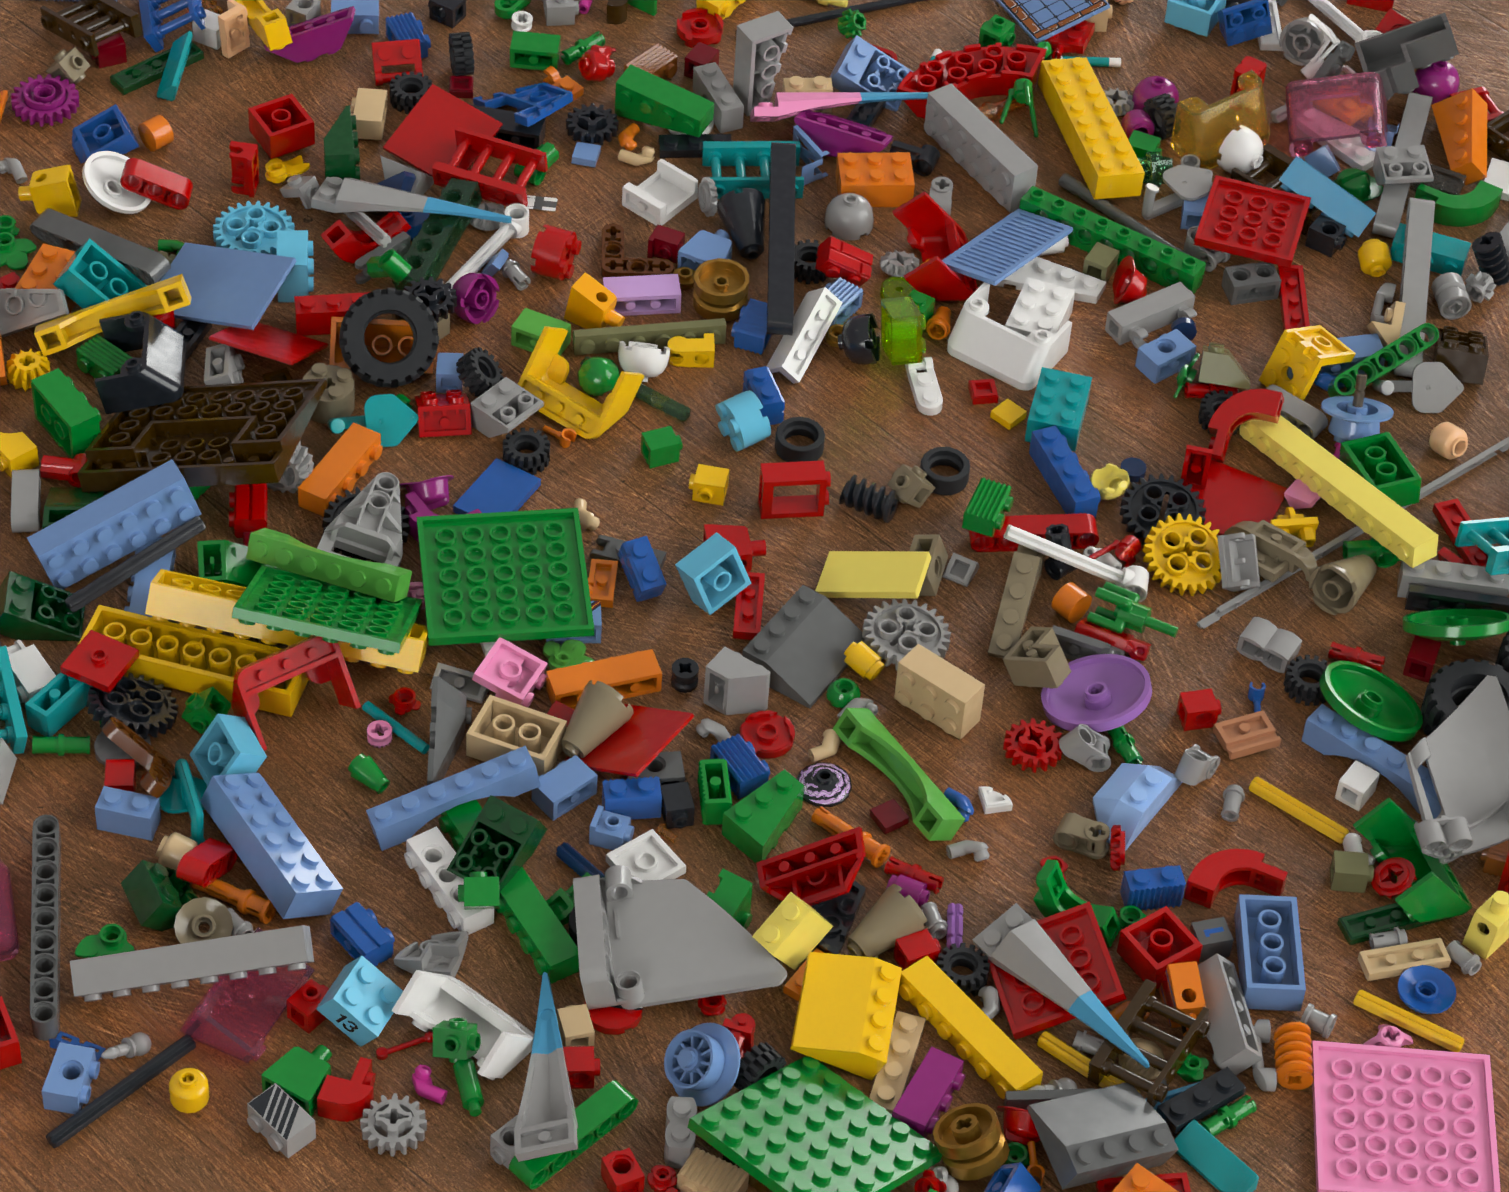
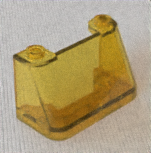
M1251 70L1242 74L1238 79V86L1242 91L1208 105L1198 97H1191L1178 102L1170 147L1181 157L1188 154L1196 155L1200 159V168L1210 170L1218 166L1217 159L1221 161L1222 154L1219 153V149L1224 139L1233 129L1239 131L1241 129L1240 125L1253 130L1259 135L1263 145L1267 144L1270 138V127L1262 79Z

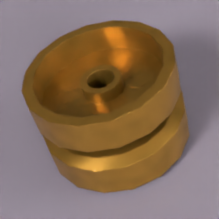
M721 258L707 260L700 264L694 275L693 306L696 312L706 319L725 318L726 322L737 319L742 306H747L749 274L746 268L738 262Z
M971 1103L953 1108L937 1121L933 1130L934 1140L939 1152L943 1155L944 1165L948 1173L956 1179L967 1181L989 1176L1000 1169L1008 1158L1010 1150L1007 1140L1001 1130L996 1112L988 1105Z

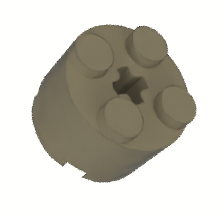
M324 363L314 364L302 380L326 378L328 385L311 419L318 423L327 424V421L331 418L349 417L355 409L354 379L351 370L334 365H325Z

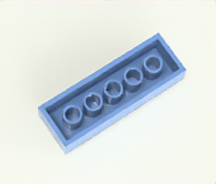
M171 459L27 537L52 585L63 590L183 525L195 516L201 515V512L185 478Z
M245 773L212 776L200 802L283 919L329 915L343 888L261 774Z

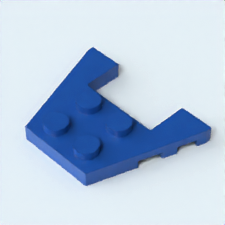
M545 82L516 88V93L510 95L497 92L493 93V98L482 100L481 96L473 98V104L476 106L496 109L504 105H510L517 108L519 112L514 113L515 122L527 127L573 102L571 91Z

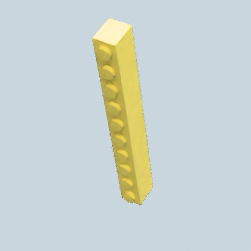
M1281 415L1278 424L1263 420H1250L1240 425V435L1267 455L1278 466L1289 472L1295 479L1301 480L1312 492H1316L1330 506L1338 510L1411 568L1437 556L1438 534Z

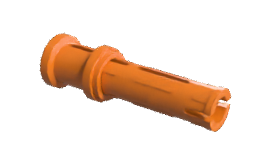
M823 806L817 808L811 818L813 823L821 826L832 835L854 829ZM862 831L866 851L865 858L871 861L872 866L879 868L888 859L891 848L887 844H880L874 840L869 832Z
M217 879L205 888L192 884V888L236 906L241 914L246 915L249 913L258 917L260 922L268 924L276 913V908L271 901L257 895L256 891L252 889L242 890L220 879Z

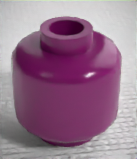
M1135 109L1126 113L1122 118L1121 126L1128 140L1134 130L1154 135V123L1147 112Z

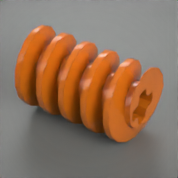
M1285 1023L1274 1032V1058L1277 1083L1291 1090L1309 1088L1314 1080L1312 1076L1311 1029L1305 1023Z

